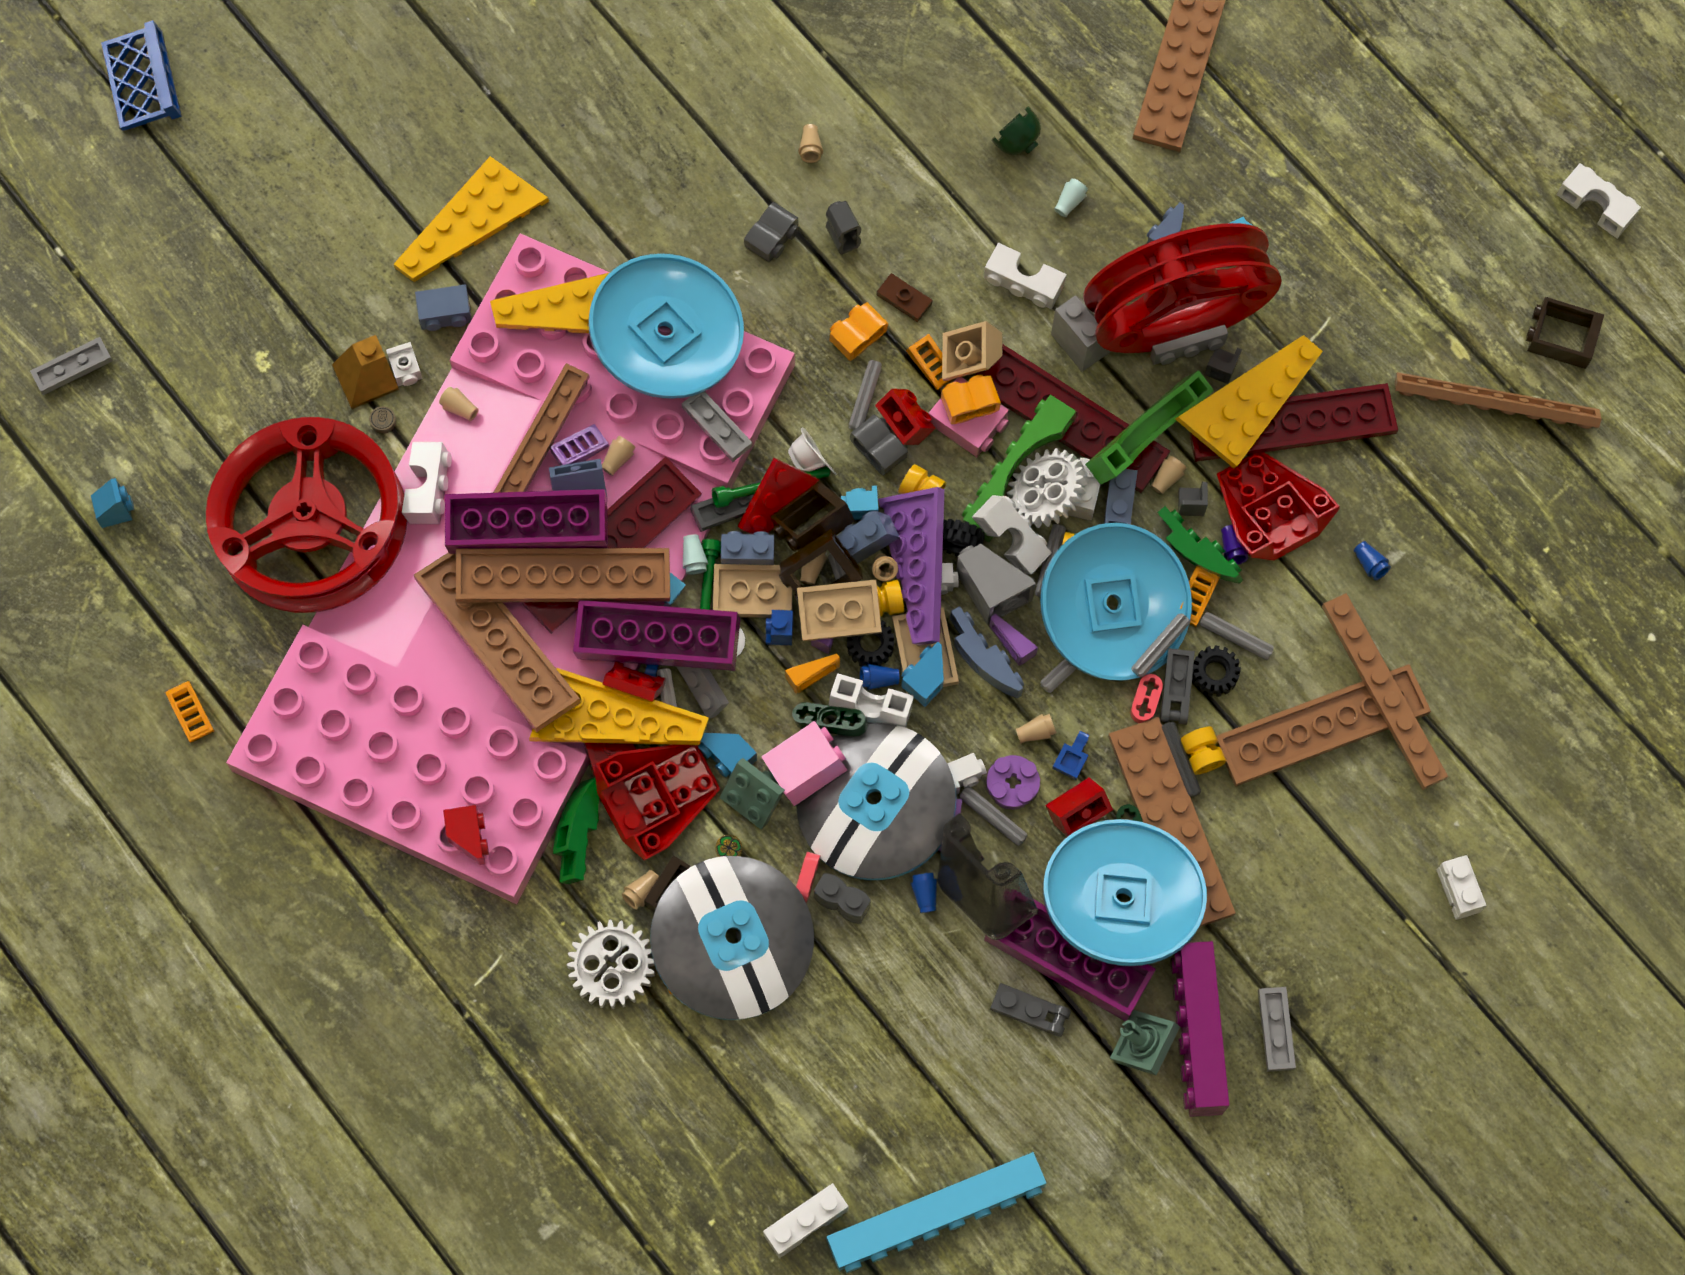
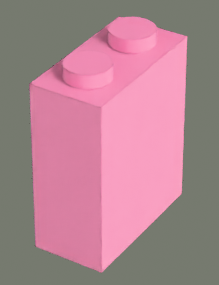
M959 377L954 382L967 383L968 381ZM941 398L928 413L932 419L931 423L938 431L975 457H978L982 451L986 453L994 442L992 438L997 432L1001 434L1009 423V420H1007L1009 410L1003 405H1000V410L995 413L975 417L959 424H950Z
M815 721L762 756L779 786L785 789L784 794L794 806L847 771L842 762L846 757L838 746L833 748L830 744L834 739L827 728L823 727L820 729Z

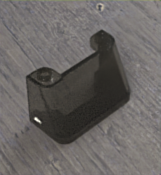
M959 813L949 820L943 829L937 882L942 892L989 938L994 940L1003 939L1039 911L1023 874L1011 863L1003 862L988 870L980 863L984 860V857L973 841L969 822Z

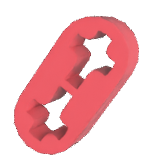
M1147 674L1139 682L1130 713L1132 719L1137 723L1151 720L1154 717L1163 689L1162 680L1155 674ZM1149 682H1153L1156 688L1152 690L1151 696L1145 695L1147 687L1144 685H1148ZM1143 701L1147 702L1146 711L1149 713L1140 716L1137 709L1141 708Z
M811 852L806 853L796 886L806 903L809 899L821 856Z

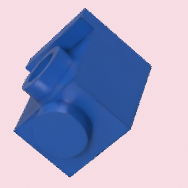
M772 610L771 618H766V645H792L793 611Z

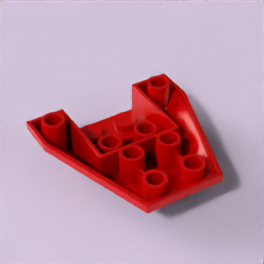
M1264 452L1252 454L1241 460L1237 467L1232 468L1230 466L1217 473V479L1236 539L1251 558L1275 561L1317 538L1340 509V506L1324 488Z
M675 744L622 751L594 764L597 794L621 840L643 860L667 849L720 790L698 745Z

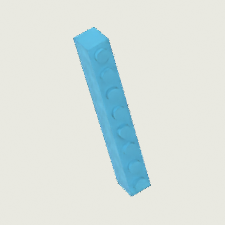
M1032 1152L828 1235L826 1240L838 1270L845 1269L846 1273L861 1268V1262L871 1258L872 1262H876L887 1257V1251L895 1248L898 1249V1252L914 1246L912 1241L922 1237L924 1241L933 1239L940 1235L939 1230L949 1227L951 1231L965 1225L964 1220L975 1216L976 1220L984 1218L991 1214L990 1209L998 1206L1001 1209H1006L1017 1204L1016 1199L1025 1195L1027 1199L1043 1193L1042 1188L1046 1186V1181L1035 1154Z

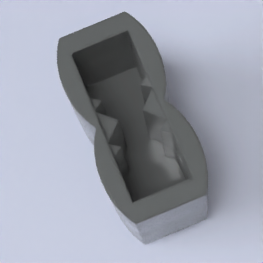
M847 201L834 202L826 211V218L828 219L826 229L837 250L843 255L860 246L861 238L859 235L862 229Z
M772 202L764 211L759 221L753 225L745 236V247L767 262H770L773 258L777 259L785 248L783 244L788 239L792 240L799 231L798 217L777 203Z
M874 414L851 432L850 440L869 460L872 466L884 476L907 458L908 446L903 445L899 438L890 432L891 427L884 418L881 417L879 419Z
M824 873L814 889V898L821 906L830 910H837L844 919L852 923L861 924L870 909L871 900L866 893L855 887H847L835 875Z

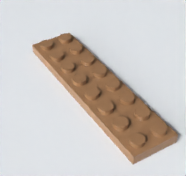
M1174 0L1132 139L1177 152L1181 151L1226 0Z
M669 548L456 549V602H579V600L598 602H670Z
M448 552L414 574V578L536 733L581 703L578 695L503 602H456V554H449Z
M1410 664L1391 670L1393 678L1416 719L1430 714L1431 709ZM1362 681L1216 736L1218 739L1216 744L1223 751L1226 758L1225 765L1236 787L1383 732L1389 728Z
M1159 717L1109 733L1108 738L1134 805L1140 811L1143 823L1158 827L1178 839L1192 853L1202 870L1207 889V903L1200 927L1234 916V907L1191 798L1186 791Z

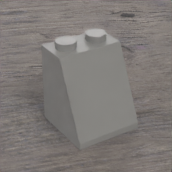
M1075 295L1055 309L1051 335L1083 372L1112 351L1106 350L1098 344L1095 336L1098 323L1095 320L1094 312L1085 306L1083 299Z
M979 544L975 547L971 545L959 553L956 567L958 578L987 625L990 624L991 616L994 614L1001 618L1033 600L1036 585L1034 580L984 545Z

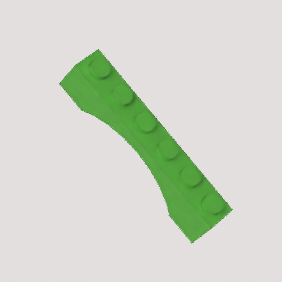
M1199 370L1183 378L1085 465L1100 485L1117 477L1133 463L1135 458L1155 438L1176 422L1175 418L1203 401L1214 391Z
M1049 395L1046 401L1042 399L1034 411L1036 415L1033 420H1027L1020 431L1022 435L1017 442L1012 441L1005 453L1007 457L1003 463L999 461L991 472L993 477L989 483L984 482L976 494L979 497L975 503H969L963 511V523L966 521L969 522V525L974 524L977 528H981L972 516L992 495L1004 496L1008 482L1015 469L1028 455L1050 442L1062 439L1076 419V410L1052 395ZM985 533L984 540L990 542L994 536H987Z

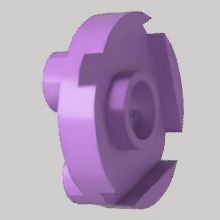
M1016 755L998 758L990 767L986 779V788L989 795L999 806L1012 810L1025 807L1026 804L1033 801L1038 794L1040 777L1035 764L1024 757ZM1011 776H1015L1021 782L1014 789L1010 788V784L1005 781L1010 779Z

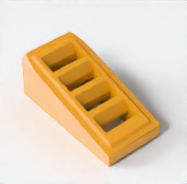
M927 334L906 350L936 390L951 381H944L942 378L936 379L935 376L942 372V366L933 372L929 369L937 362H940L942 365V351L930 334ZM927 346L929 350L920 355L918 351ZM933 353L935 358L926 364L924 359Z
M1196 566L1189 580L1190 589L1194 587L1205 592L1206 595L1203 596L1191 590V598L1202 603L1199 606L1192 602V610L1196 611L1197 614L1196 616L1191 614L1190 625L1197 627L1220 579L1219 576ZM1196 579H1198V580H1200V581H1202V582H1204V583H1206V584H1208V585H1205V584H1203V583L1197 581Z
M834 654L785 670V678L795 693H800L840 667V657L838 654Z
M190 681L165 692L190 743L214 732ZM192 702H194L195 704L194 706L189 707L183 711L180 710V708ZM199 712L200 715L185 721V718ZM202 721L205 725L190 731V727Z

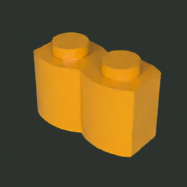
M868 302L861 306L856 305L849 312V318L843 321L838 320L832 325L829 341L849 361H852L887 331L888 322Z
M976 375L970 378L967 383L952 382L947 384L941 392V400L950 424L963 423L975 417L990 415L1000 410L1001 401L991 376Z

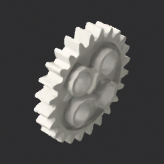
M1055 448L1051 454L1046 449L1042 457L1037 452L1034 461L1027 458L1028 465L1026 467L1019 465L1021 473H1013L1016 481L1008 484L1013 490L1007 492V495L1015 503V510L1020 515L1025 516L1031 525L1034 523L1037 528H1040L1042 523L1049 527L1051 520L1059 524V517L1062 515L1068 518L1067 511L1069 509L1076 511L1075 502H1083L1079 495L1087 493L1083 486L1088 484L1085 478L1088 474L1083 469L1084 465L1073 453L1069 454L1066 450L1061 453Z
M609 920L608 926L605 928L599 921L598 930L596 931L588 926V936L579 933L582 941L581 944L577 942L572 943V946L577 951L568 952L569 958L574 960V962L567 963L568 969L575 970L568 975L569 979H578L573 984V988L575 990L583 988L580 992V997L584 998L589 994V1003L591 1005L598 999L600 1008H603L605 1003L609 1002L611 1008L614 1009L616 1001H620L621 1005L625 1007V999L627 998L635 1003L634 994L636 992L642 996L644 995L642 985L651 986V982L646 977L655 976V972L649 969V967L655 966L653 959L648 958L652 956L651 949H645L650 944L649 939L641 941L643 932L640 930L633 934L634 926L631 924L627 929H624L623 921H620L618 926L614 927L612 920ZM609 940H615L619 943L618 947L613 951L604 949L605 943ZM626 946H628L629 950L624 952L621 956H619L622 950ZM628 958L638 960V965L633 969H627L623 966ZM589 960L599 961L600 964L596 970L589 971L585 968V964ZM608 960L610 962H614L616 960L617 967L613 968L612 966H610L607 969L606 962ZM605 971L598 982H594V979ZM617 978L619 984L616 988L608 989L605 987L607 979Z

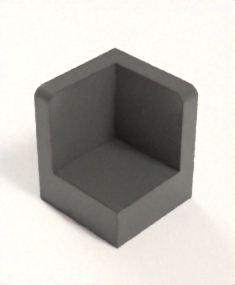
M1237 347L1235 354L1222 349L1215 350L1208 362L1204 375L1228 384L1242 349Z
M1202 481L1200 488H1179L1178 513L1182 516H1204L1208 506V482Z

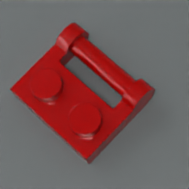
M615 662L613 668L605 674L602 685L653 702L663 691L666 678L661 676L656 678L624 667L623 663Z

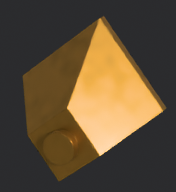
M376 335L352 344L332 364L351 409L399 390Z

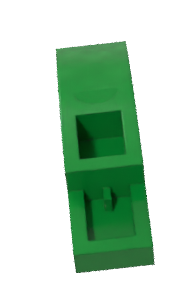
M1164 506L1157 512L1173 531L1166 537L1167 541L1187 561L1194 566L1219 576L1220 579L1238 584L1243 581L1238 574L1242 569L1233 559L1227 561L1222 554L1226 551L1216 540L1212 543L1207 537L1201 540L1192 528L1187 531L1182 526L1184 519L1175 509L1170 512Z
M595 777L580 782L564 807L557 826L553 854L562 856L560 883L572 884L584 880L586 848L588 846L587 833L597 830L599 822L598 808L600 798L597 794Z

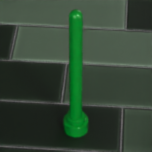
M821 467L810 472L805 471L818 479L828 477L831 474V470L828 467ZM761 482L733 489L725 488L724 486L712 488V499L715 507H725L733 502V499L755 494Z
M704 539L701 544L708 565H706L707 571L703 572L700 609L710 610L715 559H718V555L721 554V541Z

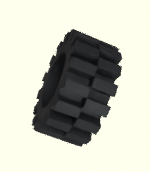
M953 519L944 520L943 551L947 550L946 553H954L955 556H959V553L968 546L983 545L985 532H982L983 530L977 528L974 524L969 525V522L966 521L963 523L957 519L956 521Z
M881 620L882 633L873 634L881 641L880 647L875 651L869 652L861 647L860 641L865 635L847 637L848 654L852 656L854 663L858 661L859 666L867 664L881 666L882 662L886 663L889 661V656L891 657L893 654L894 634L891 633L892 629L890 626L886 627L885 621Z
M1215 645L1214 649H1211V646L1206 647L1205 651L1201 650L1193 664L1192 680H1195L1194 686H1199L1201 693L1206 691L1208 692L1207 696L1211 697L1213 694H1216V697H1220L1222 693L1226 695L1231 689L1233 690L1241 672L1239 659L1235 660L1234 658L1236 654L1233 651L1229 654L1227 652L1228 648L1224 647L1221 650L1218 645ZM1213 662L1220 663L1225 668L1226 675L1220 680H1213L1206 674V666Z

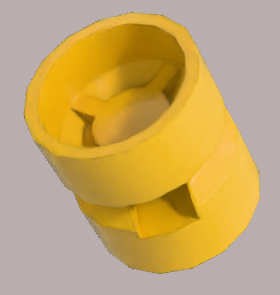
M914 464L905 475L898 493L905 494L935 487L945 489L947 482L935 475L928 477L927 470Z
M898 580L883 582L881 587L877 586L880 617L883 616L884 612H887L889 615L904 613L903 598Z
M1213 727L1199 728L1181 738L1180 741L1185 753L1191 755L1189 763L1195 775L1213 771L1226 763L1221 747L1216 746L1218 739Z

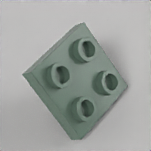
M742 758L737 762L720 799L757 827L763 829L771 818L785 789L776 783V779L770 771L762 773Z
M1133 1010L1129 1020L1122 1024L1125 1028L1120 1027L1121 1036L1110 1059L1115 1063L1157 1075L1180 1026L1173 1021Z

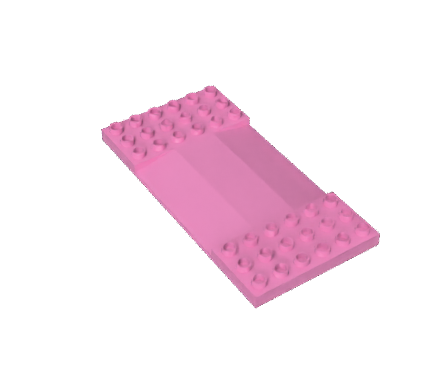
M520 233L450 358L452 369L399 462L395 473L402 485L404 494L405 489L421 487L426 482L427 477H416L409 466L412 442H443L452 456L451 466L447 469L448 489L444 491V502L445 494L493 493L564 365L567 363L588 373L590 378L552 445L595 424L609 446L586 461L601 459V463H603L612 440H616L618 436L625 438L636 447L633 451L634 455L613 476L603 470L607 491V509L665 457L702 493L701 497L692 504L694 505L712 498V488L719 486L732 488L795 366V353L744 331L741 351L734 366L719 383L705 391L752 442L753 446L732 462L682 408L681 403L689 397L674 399L658 398L642 394L627 387L603 366L593 348L589 333H570L568 330L545 331V329L529 328L528 330L496 328L490 303L491 300L610 273ZM660 326L658 328L659 333L664 336L672 333L667 326ZM448 387L458 388L474 406L479 408L477 416L472 421L443 410V406L439 404V399ZM593 434L588 436L594 445L599 443ZM584 439L580 441L585 450L589 448ZM576 445L572 446L576 454L580 453ZM551 450L548 451L526 492L553 491L549 467L560 465L551 454ZM567 450L563 452L567 458L571 457ZM381 497L363 527L364 529L380 520ZM691 506L645 547L669 548L670 573L682 582L687 576L686 569L683 568V537L697 534L702 543V540L706 539L710 529L700 532L690 510ZM444 511V514H441L440 524H409L407 521V530L399 555L386 575L368 592L345 605L316 612L309 627L302 625L226 763L231 771L517 904L558 826L568 799L579 785L590 762L584 743L529 741L533 730L531 725L415 580V573L448 553L445 547ZM375 545L370 546V547L368 548V550L374 548ZM352 552L347 556L340 571L355 561ZM503 602L555 668L603 683L605 674L613 668L615 662L577 659L573 653L578 610L551 634L521 602ZM612 602L664 606L665 604L664 602ZM620 662L624 664V667L638 671L641 665L638 663ZM476 805L478 812L484 814L486 829H481L482 839H487L489 855L484 856L485 864L479 865L449 843L446 836L443 810Z

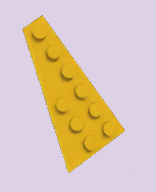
M490 156L394 263V268L411 281L416 282L439 268L440 264L448 259L456 258L463 254L462 251L468 247L478 245L508 227L510 222L520 216L523 218L530 214V211L537 206L545 205L549 202V199Z
M609 273L491 300L490 303L496 328L523 330L539 328L545 329V331L568 330L570 333H589L588 319L592 299L597 288Z
M1303 335L1175 418V420L1232 468H1235L1323 351Z
M556 668L578 695L581 703L537 733L533 729L529 737V741L700 745L709 717L657 700L652 702L602 685V682Z

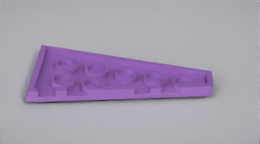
M940 487L878 499L880 507L884 509L885 514L890 516L900 536L899 539L890 543L889 547L892 558L898 564L896 576L897 579L901 580L902 598L906 601L907 605L906 619L912 644L919 646L940 642L945 489Z

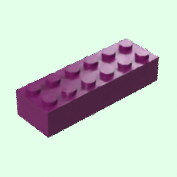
M605 489L445 494V547L449 554H456V549L608 548V512Z
M579 600L573 653L577 659L735 671L740 617L738 612Z
M1013 887L984 938V941L1123 1021H1127L1156 970L1148 964L1138 966L1109 964L1080 952L1057 931L1047 913L1045 905Z
M1213 941L1191 942L1173 954V958L1170 959L1171 973L1176 974V984H1173L1174 1001H1179V1011H1176L1175 1014L1176 1024L1180 1026L1182 1032L1181 1038H1178L1179 1055H1184V1065H1181V1080L1187 1084L1186 1093H1183L1184 1109H1189L1190 1117L1223 1115L1229 1107L1214 945Z

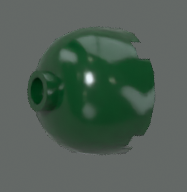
M1029 106L1025 108L1027 114L1022 116L1019 113L999 131L1001 135L999 139L995 136L992 138L991 141L1004 153L1018 155L1025 151L1029 154L1038 146L1036 140L1041 133V125L1038 117Z

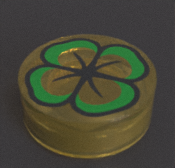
M734 835L720 837L715 846L717 857L741 856V841Z

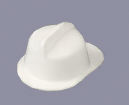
M802 427V435L792 443L788 450L793 464L804 472H810L827 465L837 475L823 458L810 434Z

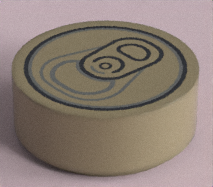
M385 406L377 407L370 414L369 421L374 431L384 434L394 429L396 417L390 408Z

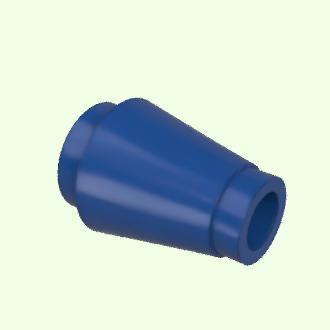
M1366 541L1361 542L1355 547L1354 552L1368 577L1378 580L1388 573L1391 568L1388 564L1389 560L1372 546L1368 545Z
M872 664L861 666L860 680L863 681L862 686L863 688L867 687V690L899 684V670Z
M934 874L913 875V882L910 884L920 908V913L936 911L937 879H934Z

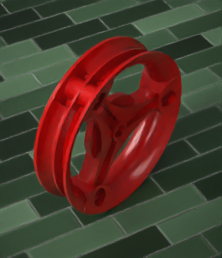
M1242 223L1207 225L1159 238L1117 258L1090 280L1083 293L1085 306L1094 312L1095 320L1098 323L1095 332L1098 344L1106 350L1117 353L1151 352L1152 347L1222 325H1225L1227 329L1254 314L1276 295L1282 283L1278 269L1270 265V260L1266 253L1269 246L1266 233L1256 226ZM1236 266L1235 268L1216 269L1222 267ZM1144 294V295H1143L1142 297H1140L1138 300H1136V301L1133 302L1132 304L1126 306L1127 303H1129V302L1132 301L1133 299L1137 298L1138 296Z
M293 418L259 430L244 440L229 454L216 473L208 494L206 505L207 532L215 554L233 580L250 597L271 608L294 613L321 612L345 605L362 596L374 587L391 568L399 555L407 530V519L402 514L405 494L388 458L374 440L354 426L329 418ZM338 451L360 461L369 470L378 486L381 497L380 520L367 526L365 529L346 518L347 508L343 496L332 483L324 479V459L335 455ZM293 452L297 456V463L292 481L284 485L275 494L269 505L268 516L252 529L239 534L234 530V516L237 503L246 485L265 465L284 454ZM307 461H314L313 477H306ZM344 529L358 536L355 543L340 536L341 531ZM270 534H273L272 536H270V537L264 539L263 541L257 543L256 545L250 547V545L256 543L257 541H259V540L265 538L266 536H268V535H270ZM331 545L352 552L355 560L340 572L312 582H284L272 579L257 571V560L284 547L297 552H312ZM375 545L374 548L368 550V548H369L370 546Z

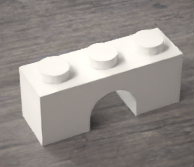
M1581 163L1562 183L1557 193V196L1575 209H1578L1583 202L1588 200L1598 202L1604 212L1597 225L1617 239L1634 220L1641 208L1633 198L1622 194L1612 183L1604 181L1591 168L1585 167Z
M998 243L985 266L984 278L994 286H1002L1008 289L1017 297L1023 296L1032 300L1039 307H1047L1052 310L1065 285L1067 274L1043 264L1041 270L1036 275L1025 276L1017 269L1021 253Z
M412 442L409 466L416 477H427V480L417 489H405L402 514L409 524H440L441 514H444L445 511L444 491L448 489L447 469L452 463L451 453L443 442Z
M992 495L972 518L987 536L1000 537L1008 529L1012 534L1013 540L1011 547L1004 556L1014 567L1025 574L1031 575L1052 552L1047 548L1046 540L1031 529L1030 521L1015 510V503L1009 497Z
M837 673L829 698V706L860 710L864 713L869 723L894 724L906 728L912 710L913 695L889 688L886 695H874L863 688L862 680Z
M832 1183L765 1229L763 1235L778 1258H781L800 1245L811 1233L822 1226L826 1227L845 1214L849 1206Z

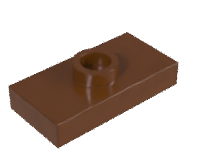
M892 273L876 293L878 297L916 322L921 319L932 305V299Z

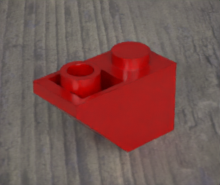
M476 805L443 810L446 836L449 843L479 865L485 864L484 856L489 855L487 839H482L481 829H486L484 814L478 812Z

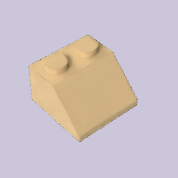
M987 321L943 333L942 380L948 381L988 370L1002 357V332Z

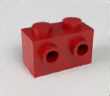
M891 389L875 406L903 445H919L936 429L931 423L932 419L916 402L917 398L913 392L907 389Z
M1090 777L1045 805L1054 826L1067 837L1113 810L1105 790Z

